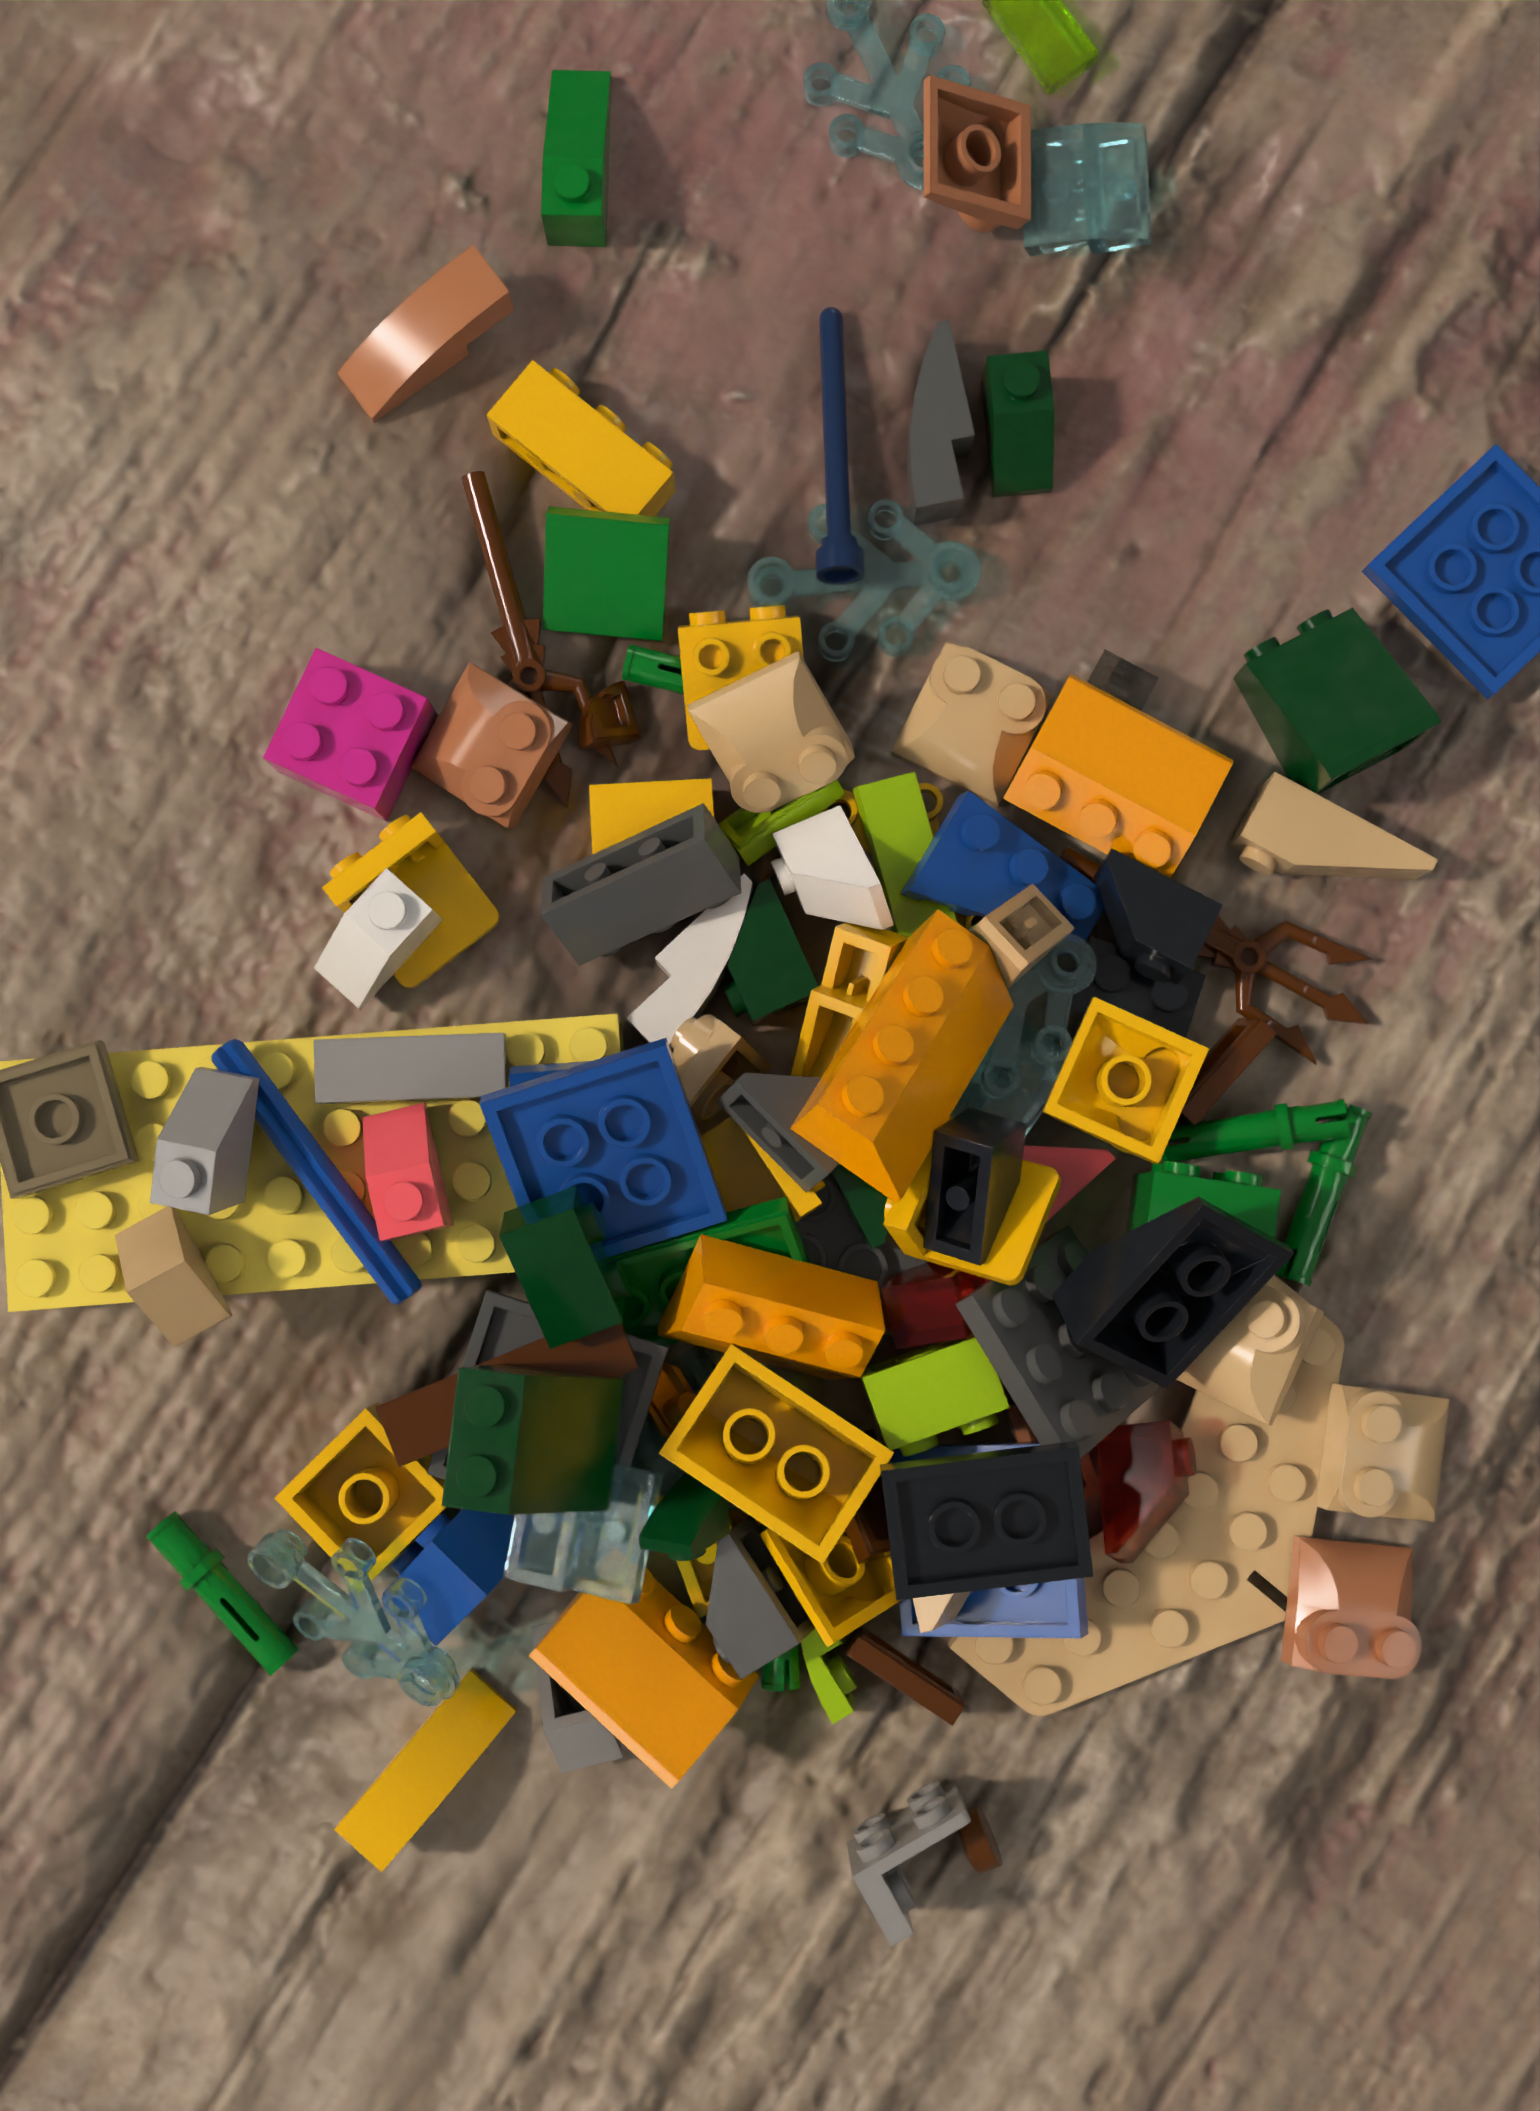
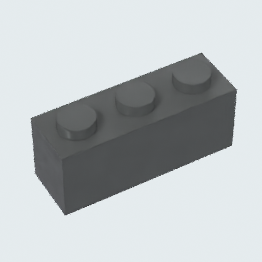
M702 803L543 877L541 916L580 966L600 956H611L623 946L651 933L664 932L673 927L678 921L707 908L714 909L729 901L731 897L740 894L739 855L705 804Z

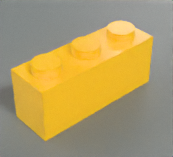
M532 360L486 414L493 436L585 510L656 516L676 492L674 473L670 470L673 464L670 459L653 444L645 442L640 446L624 433L626 431L625 424L610 409L603 405H598L594 409L578 396L580 390L577 385L562 371L553 367L550 372H547Z

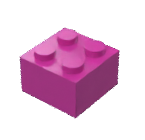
M315 648L263 759L278 773L387 822L412 770L410 766L425 742L438 714L428 698L321 649Z

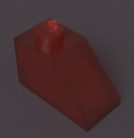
M927 1262L898 1273L881 1288L882 1295L880 1297L884 1325L887 1330L892 1331L896 1349L968 1338L972 1331L955 1304L989 1279L932 1262Z
M1170 1420L1119 1425L1097 1444L1105 1554L1120 1564L1133 1563L1189 1495L1188 1476L1196 1474L1194 1445L1190 1437L1184 1438V1433Z

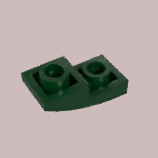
M685 1472L668 1490L648 1518L638 1536L640 1549L667 1553L668 1558L675 1561H688L699 1558L706 1553L708 1547L730 1533L728 1510L734 1509L736 1506Z

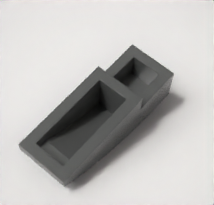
M950 320L939 321L936 324L924 354L913 398L906 450L907 493L912 526L959 517L964 500L955 458L970 456L975 433Z

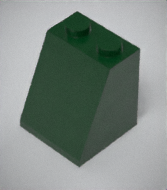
M1353 607L1335 617L1332 616L1329 609L1310 617L1296 627L1300 635L1281 645L1276 637L1260 643L1244 654L1247 663L1233 677L1288 779L1316 794H1320L1406 749L1441 723L1434 708Z
M504 1364L458 1367L442 1506L506 1515L610 1510L625 1379Z

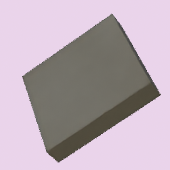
M96 1040L0 1070V1163L11 1199H20L139 1162L104 1041Z

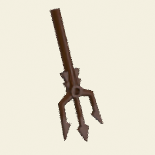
M475 471L462 476L461 479L503 623L502 627L494 630L491 634L506 653L501 658L513 675V679L508 685L524 695H528L529 698L546 707L543 691L574 692L582 712L584 706L592 697L586 680L544 669L546 647L539 645L541 620L526 619L485 472ZM611 747L594 748L618 767ZM558 751L543 778L568 808L572 768L562 763Z
M1066 846L1059 858L1095 883L1093 876L1100 864ZM1218 915L1198 957L1212 959L1211 966L1229 968L1235 973L1237 1013L1245 1018L1262 1019L1277 1033L1276 1039L1315 1065H1317L1316 1060L1299 1025L1287 1028L1252 1005L1257 973L1323 1008L1326 1020L1368 1024L1344 993L1330 996L1268 962L1266 957L1284 940L1290 938L1326 954L1328 965L1373 960L1372 958L1286 920L1256 939L1248 940L1236 924L1229 929Z

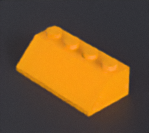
M937 909L908 937L790 1128L895 1203H898L903 1198L933 1146L934 1131L947 1122L1014 1006L991 947Z

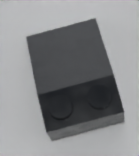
M1197 1197L1092 1250L1053 1293L1052 1297L1076 1345L1168 1389L1294 1253L1288 1245L1206 1200Z

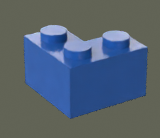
M461 1509L450 1520L442 1512L391 1566L399 1576L384 1591L383 1595L424 1636L437 1646L498 1585L559 1516L550 1513L506 1515Z

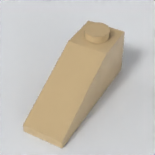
M1274 772L1261 784L1229 844L1231 848L1241 852L1239 859L1242 863L1255 871L1267 875H1272L1276 871L1284 875L1417 879L1432 871L1438 861L1437 858L1277 772Z

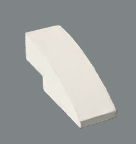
M745 874L740 877V894L731 897L729 901L714 909L707 908L655 957L657 965L669 978L627 1017L629 1023L648 1043L667 1038L670 1049H672L671 1040L677 1029L689 1018L695 1017L698 1019L713 998L728 970V961L750 906L753 882Z

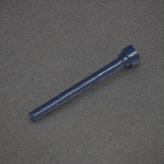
M827 307L819 316L827 536L821 540V547L815 553L816 577L819 581L826 584L845 585L855 583L864 577V550L857 545V538L851 535L843 316L837 308Z

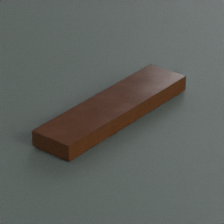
M622 1323L552 1349L549 1348L544 1337L476 1365L504 1364L615 1378L640 1368ZM458 1373L376 1407L399 1467L449 1447Z

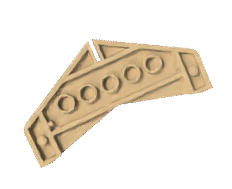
M1276 1275L1266 1283L1268 1286L1311 1305ZM1322 1316L1272 1426L1196 1390L1157 1484L1143 1501L1089 1538L1093 1577L1085 1578L1088 1635L1083 1638L952 1637L947 1643L949 1648L1024 1711L1036 1716H1046L1285 1621L1286 1612L1247 1579L1255 1570L1283 1595L1288 1597L1294 1536H1313L1331 1383H1339L1344 1353V1339L1339 1328L1327 1317Z

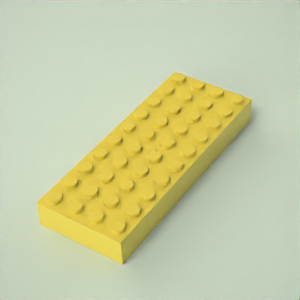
M618 1013L243 1043L374 1219L365 1176L363 1117L426 1103L454 1226L391 1242L420 1280L513 1273L515 1270L499 1234L504 1212L517 1208L518 1205L479 1104L481 1098L315 1103L314 1040L505 1033L507 1040L508 1087H510L509 1071L511 1066L593 1061L624 1051L623 1024ZM223 1044L108 1053L139 1162L20 1199L10 1198L0 1163L8 1312L134 1302L126 1292L115 1235L167 1207L150 1203L157 1138L195 1068L217 1069L212 1062L211 1056ZM34 1059L0 1061V1070ZM256 1120L254 1121L245 1202L211 1215L177 1209L222 1295L376 1283Z

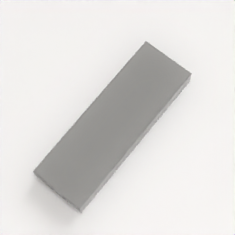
M477 1033L315 1039V1103L335 1104L481 1098L482 1095L508 1088L506 1034Z

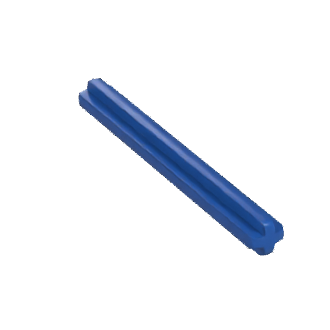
M233 1039L219 1047L211 1056L212 1062L218 1070L259 1078L255 1112L256 1122L389 1301L395 1305L401 1304L416 1294L422 1287L420 1279L391 1241H380L376 1221L246 1045L240 1040Z

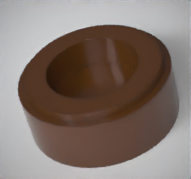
M978 1804L968 1807L967 1810L971 1822L957 1831L972 1867L976 1872L982 1874L1002 1866V1859L996 1839L983 1810Z

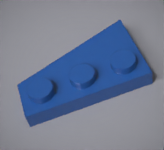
M970 791L958 796L900 893L902 896L918 901L926 899L948 906L950 911L969 917L977 915L984 918L1025 888L1034 884L1075 928L1059 943V945L1068 948L1084 945L1105 908L1095 883Z

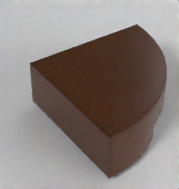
M619 681L607 686L591 697L584 706L578 727L581 750L629 745L641 738L625 681Z

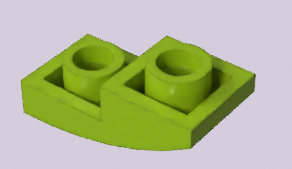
M814 1629L801 1642L813 1687L833 1725L854 1712V1697L851 1691L858 1688L841 1656L838 1654L830 1659L827 1655L828 1651L842 1643V1638L827 1647L816 1629Z

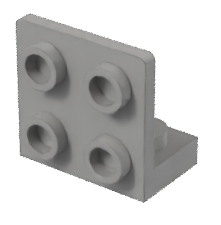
M935 1781L921 1787L907 1799L908 1807L889 1818L886 1817L885 1813L868 1818L853 1830L852 1833L855 1838L846 1842L852 1877L891 1947L914 1934L909 1911L916 1907V1903L909 1891L912 1887L901 1863L971 1822L961 1792L954 1781L944 1786H941L939 1781Z

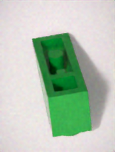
M552 70L543 150L541 217L548 246L607 247L611 71Z

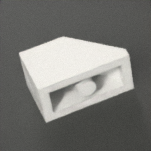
M840 805L772 833L780 854V858L771 861L775 876L784 895L796 892L805 914L880 930L894 925L881 883Z
M386 868L344 913L314 969L361 1010L443 919Z

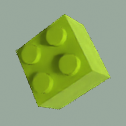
M971 1330L869 1365L860 1377L883 1443L890 1450L899 1448L903 1456H910L935 1447L939 1444L936 1434L955 1427L961 1429L963 1435H967L999 1423L996 1413L1010 1408L999 1376Z

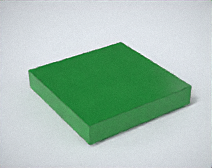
M549 506L546 512L543 630L662 641L665 625L671 518Z

